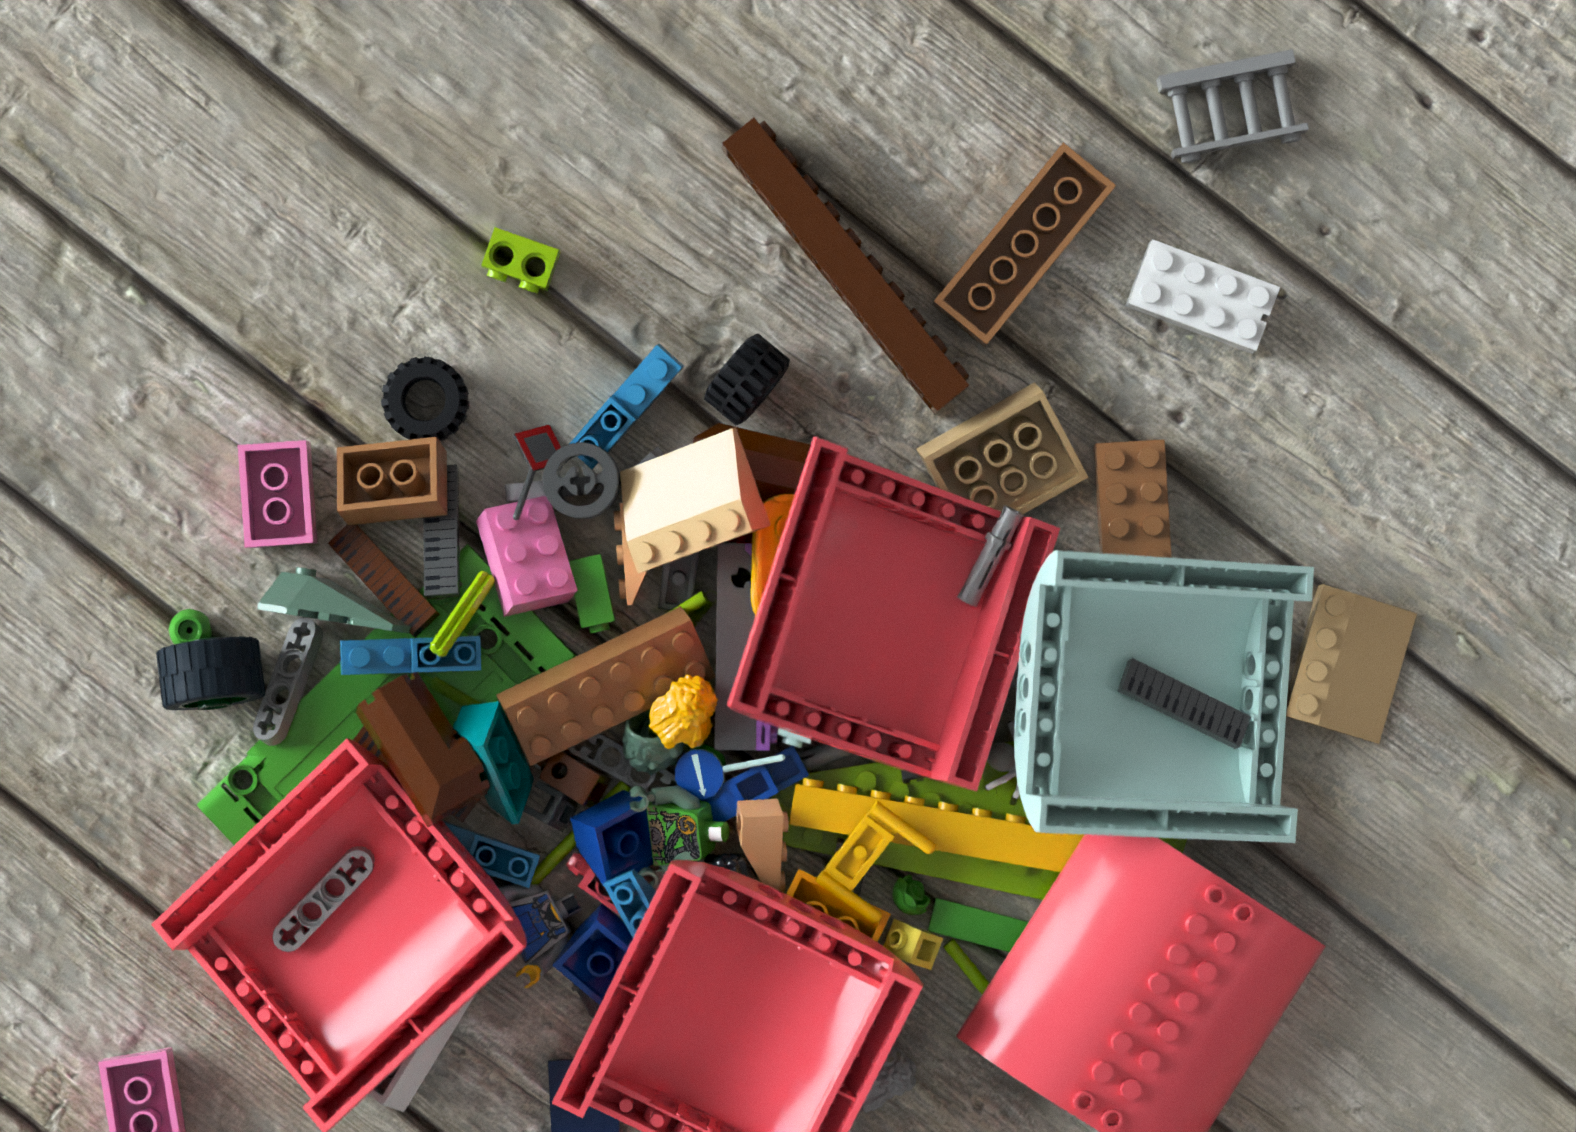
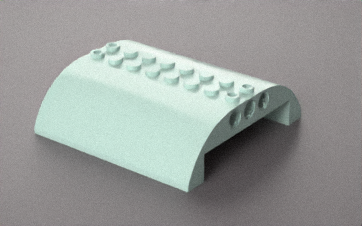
M1054 550L1041 566L1028 598L1021 632L1014 727L1016 777L1024 811L1035 832L1296 843L1298 809L1280 805L1293 606L1294 601L1312 602L1314 567ZM1134 658L1251 716L1241 747L1234 749L1118 692L1117 689L1128 660Z

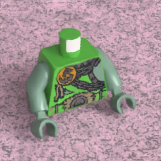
M634 786L630 790L631 797H643L640 801L630 802V808L635 812H642L647 808L653 865L659 866V869L654 870L650 867H644L639 871V874L642 877L652 875L654 878L649 884L654 889L658 885V880L663 879L671 861L691 860L704 863L706 856L715 849V842H726L729 838L728 823L726 821H713L711 805L708 802L699 800L698 797L681 786L652 788L651 792H647L641 786Z

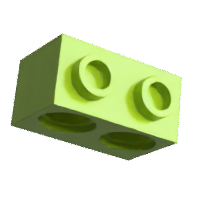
M495 227L481 266L483 269L488 270L487 276L506 283L509 277L520 281L519 288L538 294L539 289L548 291L561 252L559 249ZM501 248H509L513 251L512 261L505 266L498 265L495 262V254ZM534 259H540L545 262V271L538 277H532L527 273V265Z

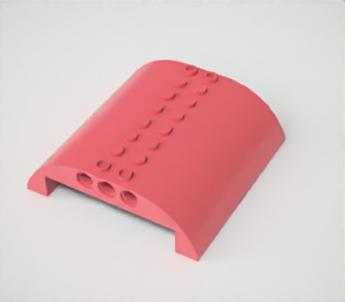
M814 437L727 707L763 723L840 750L936 781L977 791L1019 660L1021 632L1028 598L1041 566L1054 550L1060 528L1032 517H1023L1010 540L1012 543L1010 549L1005 550L978 602V606L974 607L963 602L957 596L987 541L985 539L987 532L992 531L1001 511L848 455V448Z
M346 739L151 924L172 950L190 951L311 1099L302 1108L322 1132H329L527 946L525 932L513 908L469 851L442 820L427 827L391 768L373 753L351 739ZM356 846L368 848L373 853L375 859L374 868L370 875L298 949L291 952L278 949L272 937L273 931L280 920L348 850ZM363 856L359 859L351 857L353 863L346 872L349 878L358 867L366 869L364 866L366 859ZM333 878L326 882V889L330 894L337 896L344 893L345 886L341 880ZM310 902L303 906V914L308 919L314 920L321 916L322 911L318 904ZM297 920L296 924L289 931L282 929L284 932L282 939L284 941L288 939L296 941L294 936L302 924Z
M1085 834L956 1037L1032 1090L1099 1132H1208L1326 946L1158 837Z
M691 860L671 861L552 1104L581 1118L584 1117L590 1106L642 1132H849L923 988V983L909 966L875 940L848 924L773 887L743 874L712 864Z

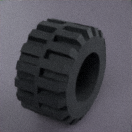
M759 333L749 337L721 368L708 386L704 400L733 424L739 425L755 412L786 373L790 359Z
M415 357L409 359L410 361L406 363H400L393 373L390 372L387 377L388 381L382 388L383 399H381V406L384 408L386 420L397 433L409 440L437 437L439 441L448 439V436L452 433L455 434L459 430L458 427L461 423L465 422L466 412L469 409V392L463 378L446 362L440 359H433L432 357ZM423 380L437 383L443 389L446 398L442 412L436 418L427 421L414 418L406 407V395L409 389L415 383Z

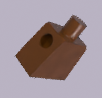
M565 751L534 765L542 770L539 779L587 807H592L599 803L612 781L608 776ZM566 766L567 774L564 778H562L561 772L562 769Z

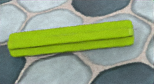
M480 571L432 640L430 646L432 653L437 654L439 657L447 655L493 587L495 578L485 571Z

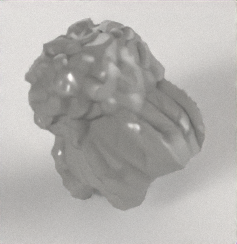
M892 1046L862 1105V1110L865 1113L881 1108L887 1099H892L894 1095L902 1096L905 1091H910L915 1086L916 1078L914 1075L917 1067L900 1048Z

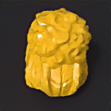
M686 675L679 678L678 682H672L666 695L658 697L653 702L649 713L650 724L648 726L658 734L665 748L672 749L676 744L682 742L689 745L690 748H696L701 746L704 739L708 737L713 726L710 717L713 715L717 706L716 702L718 701L710 682L705 681L698 675L694 677Z

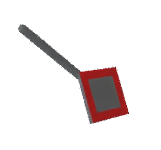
M550 425L513 435L530 468L513 515L514 520H519L535 472L544 469L550 457L561 448Z

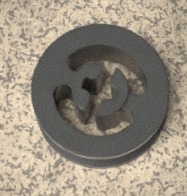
M578 442L563 446L550 457L544 468L543 489L548 501L556 510L569 517L588 519L601 515L613 505L620 491V471L615 460L604 449L593 444ZM577 456H590L596 459L602 466V472L597 474L592 468L582 465L584 476L590 477V483L584 485L585 495L593 494L600 484L604 486L601 496L595 502L585 506H575L569 503L561 493L562 489L566 487L572 494L581 496L580 486L574 484V479L579 478L580 475L579 467L573 466L567 471L565 477L560 476L563 465Z

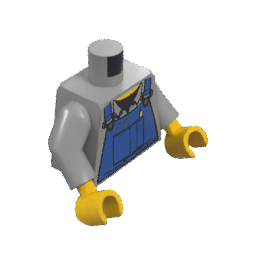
M512 883L499 888V890L513 908L525 932L527 946L519 953L525 966L517 971L516 977L522 973H527L530 976V983L524 988L528 989L539 981L540 976H543L553 968V962L569 941L567 935L571 932L566 918L582 911V908L573 892L555 901L549 889L543 890L538 884H530V887L527 888Z

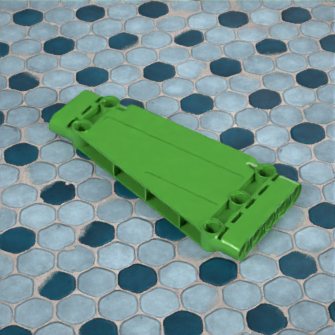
M466 544L460 550V582L462 583L460 586V597L445 598L443 600L427 599L440 615L416 638L435 637L480 571H485L492 575L489 565L469 544ZM495 584L482 602L486 610L483 611L479 607L459 636H480L482 631L486 629H491L496 633L497 643L493 648L486 649L481 645V670L418 672L452 727L458 718L462 706L460 703L458 705L457 702L452 701L451 698L449 700L448 697L446 698L439 691L437 693L436 690L434 691L433 688H430L435 676L447 682L455 689L457 688L461 693L469 695L470 698L472 697L473 700L475 699L479 703L497 702L496 694L542 673L539 669L540 667L547 671L576 657L534 611L504 617ZM423 586V587H422L421 589H419L418 591L424 596V586ZM494 618L510 632L508 636L493 621ZM375 628L364 640L415 637L410 633ZM519 642L534 658L530 660L516 643ZM340 662L300 700L285 739L275 746H269L259 740L246 753L247 756L237 766L232 768L197 803V806L235 845L259 822L248 808L259 820L263 819L346 739L353 740L364 726L356 714L358 704L365 699L369 705L375 700L372 695L375 690L401 675L407 674L411 678L412 673L341 675ZM241 770L249 771L253 777L252 785L248 789H243L237 784L236 777ZM225 784L239 798V800L224 786Z

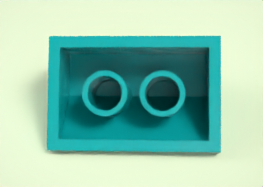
M500 701L462 706L458 718L453 724V729L458 732L456 740L463 736L482 763L484 771L479 774L481 782L488 779L490 785L485 795L488 805L512 825L519 824L534 782V777Z

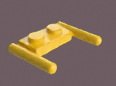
M876 801L826 865V868L819 874L816 882L870 922L878 923L882 917L881 912L855 894L852 889L860 882L895 837L896 833L928 855L935 851L936 845L887 807Z

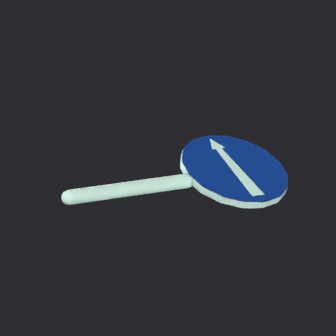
M693 749L684 753L678 760L675 767V780L678 786L686 789L698 797L699 800H705L714 796L721 789L725 772L781 762L785 760V755H775L722 766L720 759L714 753L705 749Z

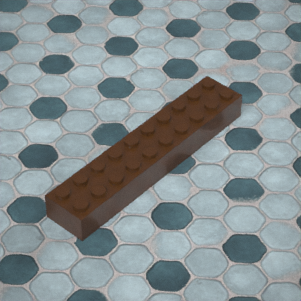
M752 118L722 142L723 152L933 414H937L969 387L966 380L970 376L958 361L952 364L945 356L948 349L936 334L930 337L925 331L924 327L927 323L915 308L909 311L902 301L905 295L896 283L891 281L888 284L881 276L884 269L872 254L868 257L863 254L859 249L862 247V241L850 227L847 230L843 229L839 224L840 214L829 201L823 204L817 196L819 188L810 176L806 174L802 177L796 170L798 167L796 165L798 164L797 160L786 147L780 150L774 143L777 141L775 138L777 136L765 121L759 124L755 118Z

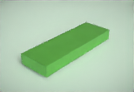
M936 897L927 931L1010 952L1029 921Z

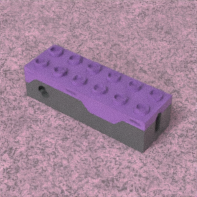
M752 533L717 546L715 695L718 701L716 702L717 706L715 709V750L770 751V743L777 744V727L750 718L727 707L756 618L751 605V581L745 582V588H738L732 583V575H738L739 569H745L751 574Z

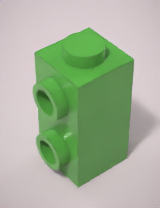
M598 554L570 560L569 564L578 590L574 596L581 628L589 627L590 634L609 630V623L615 622L616 618L602 555Z

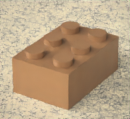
M437 437L337 447V512L348 525L448 515L447 451Z

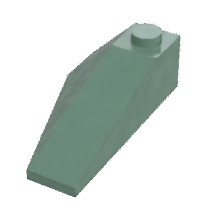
M296 567L295 573L281 572L260 599L257 606L258 610L395 632H410V626L332 580L316 577L317 570Z

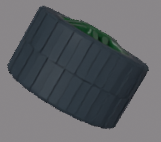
M254 637L202 638L163 647L156 652L162 707L166 710L221 709L235 704L261 699L266 694L259 640Z

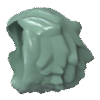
M649 709L626 720L622 741L624 743L623 754L626 760L630 759V765L637 771H644L652 776L660 769H666L669 765L674 766L677 764L678 756L683 752L684 743H678L672 749L665 748L658 734L648 726L650 724Z

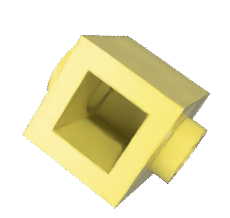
M893 919L883 946L899 959L931 970L943 938L915 925Z

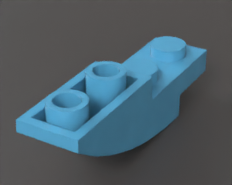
M657 344L569 444L578 442L589 443L609 452L663 393L684 365L661 344ZM577 456L592 469L598 464V461L590 456Z
M480 636L458 637L445 657H439L431 652L430 646L434 637L341 640V675L481 670Z
M443 820L488 875L527 888L530 887L540 855Z
M634 869L603 883L632 938L656 893L654 888Z

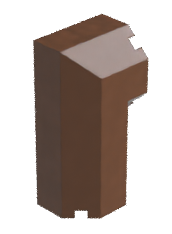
M718 423L694 437L693 443H696L729 429L736 428L763 503L776 495L796 494L811 448V444Z
M418 672L412 673L411 678L407 674L401 675L372 693L375 700L369 705L365 699L358 704L357 716L427 827L434 825L487 794L490 788L488 779L481 782L479 774L484 771L481 761L463 736L456 740L458 732L453 729Z

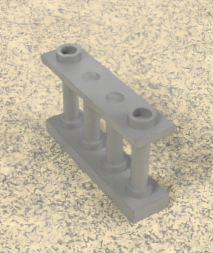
M1293 49L1160 75L1156 80L1158 92H1168V97H1172L1182 148L1174 149L1171 152L1172 160L1181 158L1182 163H1189L1201 160V154L1279 138H1281L1282 144L1301 140V134H1305L1309 130L1308 123L1295 125L1285 76L1288 73L1287 68L1292 67L1296 63ZM1267 72L1268 77H1272L1282 128L1262 132L1252 81L1255 80V74ZM1234 79L1235 84H1239L1248 129L1247 135L1232 138L1228 137L1219 87L1222 86L1221 81ZM1201 85V89L1206 92L1215 141L1195 145L1185 94L1188 93L1189 87Z

